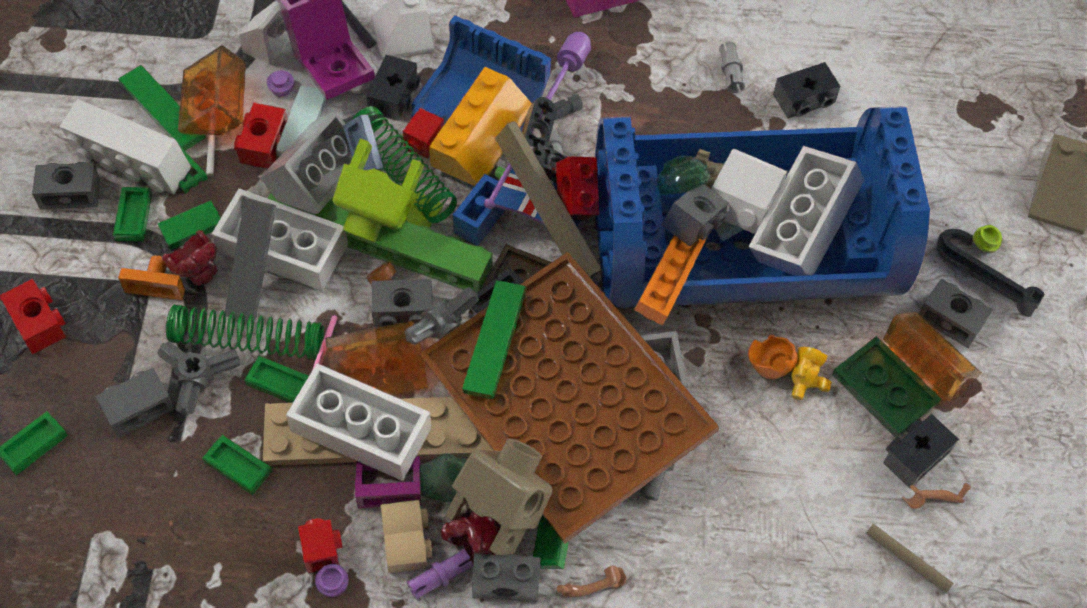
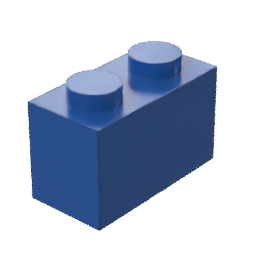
M484 174L453 214L454 234L479 246L505 212V209L498 207L487 209L484 205V201L490 198L499 181Z

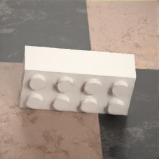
M77 99L59 126L66 135V141L76 149L75 154L87 162H91V160L99 162L103 168L110 172L120 171L134 182H139V180L146 182L149 187L160 193L167 191L175 194L179 187V181L181 179L183 181L191 168L175 139Z
M803 146L749 245V249L759 263L795 276L815 274L865 180L857 163Z
M238 189L212 232L214 244L218 249L217 253L234 258L244 199L276 205L265 270L323 291L348 246L346 231L342 230L344 226Z
M316 364L286 414L291 432L402 481L431 430L429 411L320 364Z

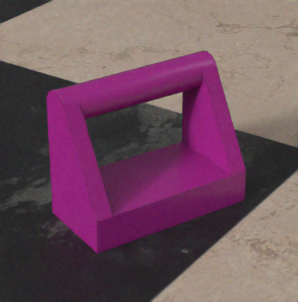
M420 456L415 457L409 468L413 469V482L364 484V471H376L377 469L357 461L355 498L358 509L380 508L382 504L419 500L421 505Z

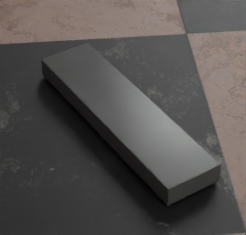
M244 199L225 308L227 317L233 311L235 319H238L239 315L244 313L245 321H248L250 314L254 315V322L256 321L276 205Z

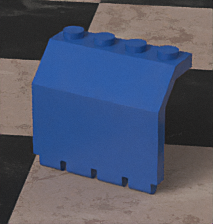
M454 15L449 22L450 41L443 60L413 100L411 118H413L419 108H422L443 118L445 125L484 67L509 77L528 100L533 103L537 98L542 97L550 77L551 58L542 52L527 48L517 41L500 36L492 30L482 28L470 20ZM523 123L522 126L520 127L521 132H522L524 123Z

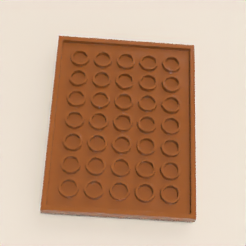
M568 252L520 284L526 286L527 291L493 400L464 394L462 391L488 307L420 353L422 360L492 450L501 451L507 439H515L529 445L540 453L542 459L534 473L552 487V494L542 515L564 544L719 431L717 423Z

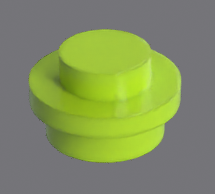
M985 225L979 227L974 232L973 241L983 252L993 253L1001 246L1002 234L995 226Z

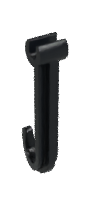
M948 229L939 235L936 249L945 260L1016 302L1017 310L1022 315L1032 316L1045 296L1040 288L1034 286L1024 288L951 243L950 239L953 238L972 244L973 235L960 229Z

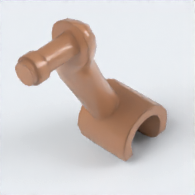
M964 483L958 495L947 490H919L915 485H911L910 488L915 492V495L910 499L903 496L902 499L913 509L922 507L925 499L964 503L963 497L971 489V485Z
M612 565L604 570L605 579L581 586L573 584L558 585L557 592L562 593L565 597H583L610 587L614 589L623 586L626 583V575L623 568H617Z

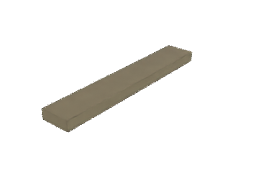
M515 121L508 123L496 136V141L562 255L568 252L592 279L602 270L519 126Z

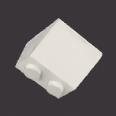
M733 149L711 189L729 202L723 212L727 215L724 221L756 234L785 181L787 171Z

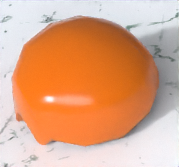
M769 335L768 339L763 342L754 340L748 349V357L752 367L761 377L768 379H777L787 375L796 366L798 360L795 345L784 337Z

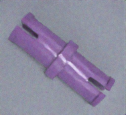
M462 549L441 563L436 561L431 564V569L406 581L408 587L411 588L410 591L414 598L418 600L421 596L440 585L442 587L449 585V580L473 568L472 561H468L470 557L467 552Z

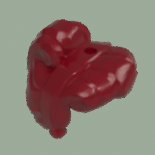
M202 230L196 231V235L192 236L182 249H177L170 254L165 253L162 256V260L175 275H180V277L190 278L196 286L207 285L218 272L217 265L213 262L218 249Z
M471 511L469 517L445 523L440 532L442 539L451 545H464V550L470 557L469 561H472L474 565V553L496 555L489 549L501 526L495 519L488 516L480 517L474 511Z

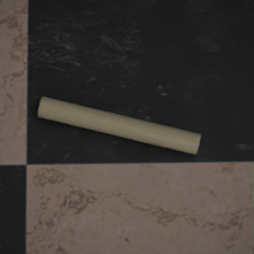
M872 524L866 532L868 536L945 593L954 584L875 524Z

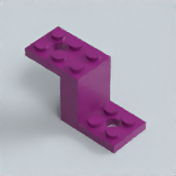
M276 0L280 5L293 55L326 100L375 78L374 69L350 39L341 0Z

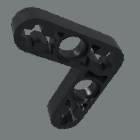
M539 97L530 105L527 111L522 133L530 147H534L532 150L549 180L557 183L556 171L552 169L550 161L557 163L568 156L548 147L556 117V107L550 99ZM543 110V115L545 116L542 119H540L539 117ZM531 127L537 128L541 132L542 138L536 137L532 133Z

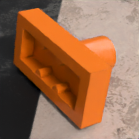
M151 256L147 271L121 268L118 276L125 293L183 300L185 293L180 275L165 274L167 266L161 256Z

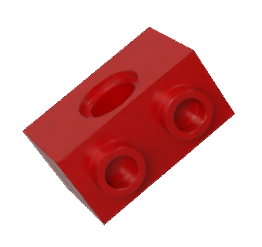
M253 102L250 112H247L244 116L241 135H237L234 142V150L237 151L240 163L268 169L276 161V149L288 120L286 109Z
M569 156L557 162V193L573 220H587L599 215L596 157Z
M33 279L0 295L3 304L32 355L66 338L61 329V326L66 324L57 308L53 311L50 310L48 304L53 302L45 287L38 289Z

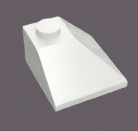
M389 0L372 15L381 60L384 59L385 55L398 58L434 52L425 0Z
M277 1L257 14L248 25L241 29L239 34L243 52L269 65L290 41L280 5Z

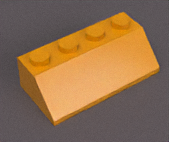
M484 67L430 145L431 166L476 186L484 174L489 176L503 155V151L495 139L496 136L508 123L515 121L520 128L532 103L509 77Z

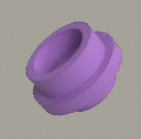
M275 71L268 76L266 81L267 87L274 95L283 97L292 91L294 78L287 71Z
M330 564L318 571L315 583L322 595L336 597L346 590L349 578L343 567Z

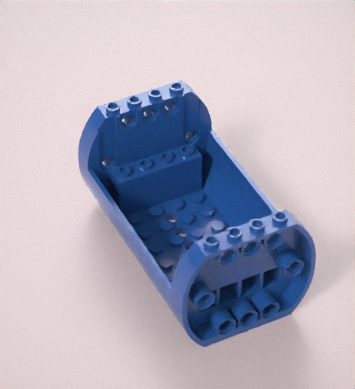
M907 107L868 108L860 117L856 127L635 135V128H632L631 117L600 118L595 144L599 215L595 216L599 262L602 269L600 271L602 292L606 293L605 296L616 308L636 307L674 236L661 224L674 202L687 193L686 172L676 170L679 158L691 161L701 149L710 152L708 161L725 164L731 151L736 149L787 171V177L801 149L805 146L856 162L865 179L815 274L795 276L759 263L749 248L741 250L734 244L735 242L743 241L749 246L755 236L754 233L744 229L722 241L717 231L713 228L673 306L904 295L910 290L920 271L927 245L930 207ZM714 242L717 243L721 247V249L718 251H712L706 247V244Z

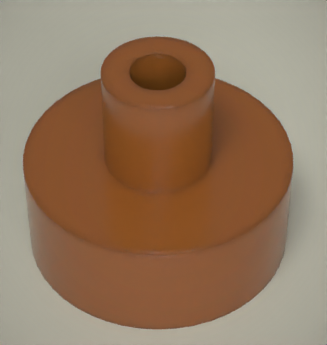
M387 261L369 273L366 279L371 286L372 281H390L397 270L390 261Z

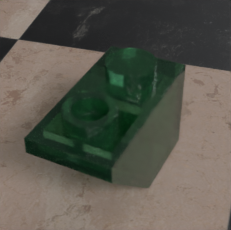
M445 453L419 466L421 495L442 502H452L457 493L452 484L467 460Z

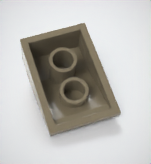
M1054 133L1042 157L1028 213L1029 218L1084 234L1087 227V143Z

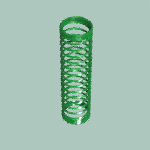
M371 106L357 112L352 120L360 115L369 114L368 117L377 114V118L371 122L373 133L379 128L386 126L385 130L375 138L376 142L385 133L391 131L389 137L377 145L379 147L378 151L388 140L396 137L395 141L387 149L379 152V154L384 153L381 161L383 170L386 171L388 176H391L396 184H403L408 171L403 174L400 173L412 162L413 154L416 155L417 158H414V160H420L427 170L422 171L421 174L425 172L426 174L417 183L414 192L416 194L421 192V194L416 199L417 203L415 202L414 205L417 206L418 210L422 212L423 216L430 223H439L448 218L457 206V198L450 192L449 188L445 187L444 182H441L439 177L434 175L433 170H430L429 166L424 164L423 159L419 158L418 153L414 152L413 147H410L407 141H404L403 136L399 135L392 124H389L388 119L384 118L378 108ZM398 143H401L399 148L394 153L385 157L387 152L393 146H395ZM406 149L400 158L390 163L391 159L399 151ZM411 154L410 158L402 166L395 169L396 165L404 157ZM389 158L387 164H384L383 160ZM394 164L392 169H388L389 165ZM399 170L398 175H393L394 171ZM404 176L403 181H399V177ZM431 178L429 183L424 188H422L419 191H416L424 181ZM436 178L437 182L432 183L433 179ZM436 184L435 188L430 193L422 197L426 190H428L431 186ZM442 184L443 188L437 189L438 185ZM452 197L449 206L441 214L433 217L429 216L430 212L443 206L448 198ZM427 198L423 205H419L420 200ZM445 199L439 206L432 209L439 201Z
M174 304L168 312L166 321V338L168 342L177 344L181 340L185 345L189 342L194 346L200 343L203 347L210 344L212 348L220 345L221 349H225L229 345L231 350L239 347L240 351L243 352L248 348L253 353L258 349L260 354L267 350L270 355L277 351L279 356L287 353L289 357L296 353L300 359L306 354L309 360H316L324 339L323 323L314 321L311 325V322L308 321L305 330V348L300 356L298 351L302 331V321L300 319L296 325L295 348L292 354L289 353L288 348L292 333L291 318L287 321L285 348L282 353L279 351L283 329V319L281 317L278 319L276 326V346L273 352L269 348L273 331L272 316L269 317L267 322L266 346L263 351H261L259 345L264 327V317L262 315L258 318L256 346L253 350L250 348L254 329L253 314H250L248 318L247 344L244 349L241 348L240 344L245 325L244 313H241L238 318L237 344L235 347L231 346V339L235 328V313L233 311L228 318V342L225 346L221 344L226 323V313L224 310L221 311L218 319V341L216 345H213L211 341L216 326L215 309L209 315L208 341L206 344L202 342L207 322V311L205 308L201 310L199 315V339L196 343L192 340L197 324L198 312L196 307H193L190 312L188 323L189 339L186 342L183 340V335L187 326L188 308ZM193 312H195L194 324H193V329H192V332H191L192 316H193ZM203 312H204V322H203V327H202V332H201V321H202V315H203ZM213 315V326L211 330V320ZM222 315H223V323H222V329H221V333H220L221 319H222Z

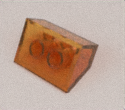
M219 46L183 70L178 131L182 134L223 136L243 123L246 62L225 46Z
M916 311L896 314L892 319L883 340L900 359L903 358L911 365L909 368L922 380L925 378L933 386L931 389L942 400L945 401L947 399L951 402L959 399L982 374L977 367Z
M415 321L325 338L330 368L333 371L389 395L428 388L424 360L420 355L422 352L421 343L413 345L411 342L408 343L404 333L407 328L416 324Z

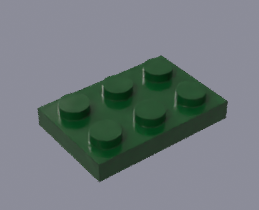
M877 336L837 366L832 373L895 438L905 433L918 418L922 419L939 405L942 400Z

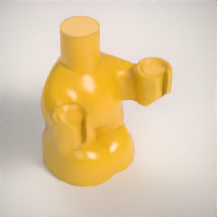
M798 347V360L791 374L794 383L791 397L803 400L805 391L808 388H818L821 391L829 392L832 381L818 376L820 367L825 364L828 356L815 348Z

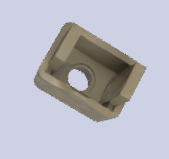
M507 439L501 451H473L452 484L457 493L445 516L453 521L469 517L471 511H474L480 517L488 516L495 519L502 526L489 550L496 555L514 554L526 530L537 527L552 494L551 485L534 473L542 456L529 445L515 439Z

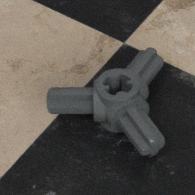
M468 287L451 301L442 299L430 306L421 314L420 322L405 330L406 341L416 345L429 337L440 340L461 325V315L479 301L477 293Z
M166 342L160 345V349L157 352L160 358L174 367V374L179 377L178 385L181 387L176 411L186 416L194 413L199 392L204 391L211 381L214 380L213 375L240 366V359L236 350H230L207 358L206 354L200 355L192 352L185 354L171 342Z

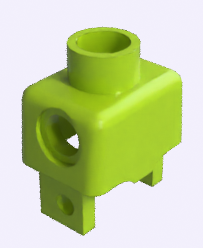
M360 138L350 164L343 165L333 196V203L349 212L342 230L375 243L382 226L396 231L404 226L418 197L414 191L424 165L412 159L404 182L400 186L392 182L387 173L374 168L363 170L372 145Z

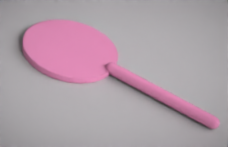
M335 315L331 317L314 367L316 364L322 365L324 354L337 321V316Z

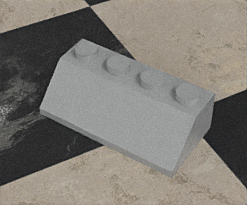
M336 110L313 121L260 177L278 202L317 214L334 196L343 165H349L352 159L343 127L345 122Z

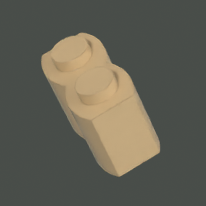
M419 500L382 504L381 513L388 574L427 569L426 559L433 558L431 540H424L423 528H429L427 508L420 509Z

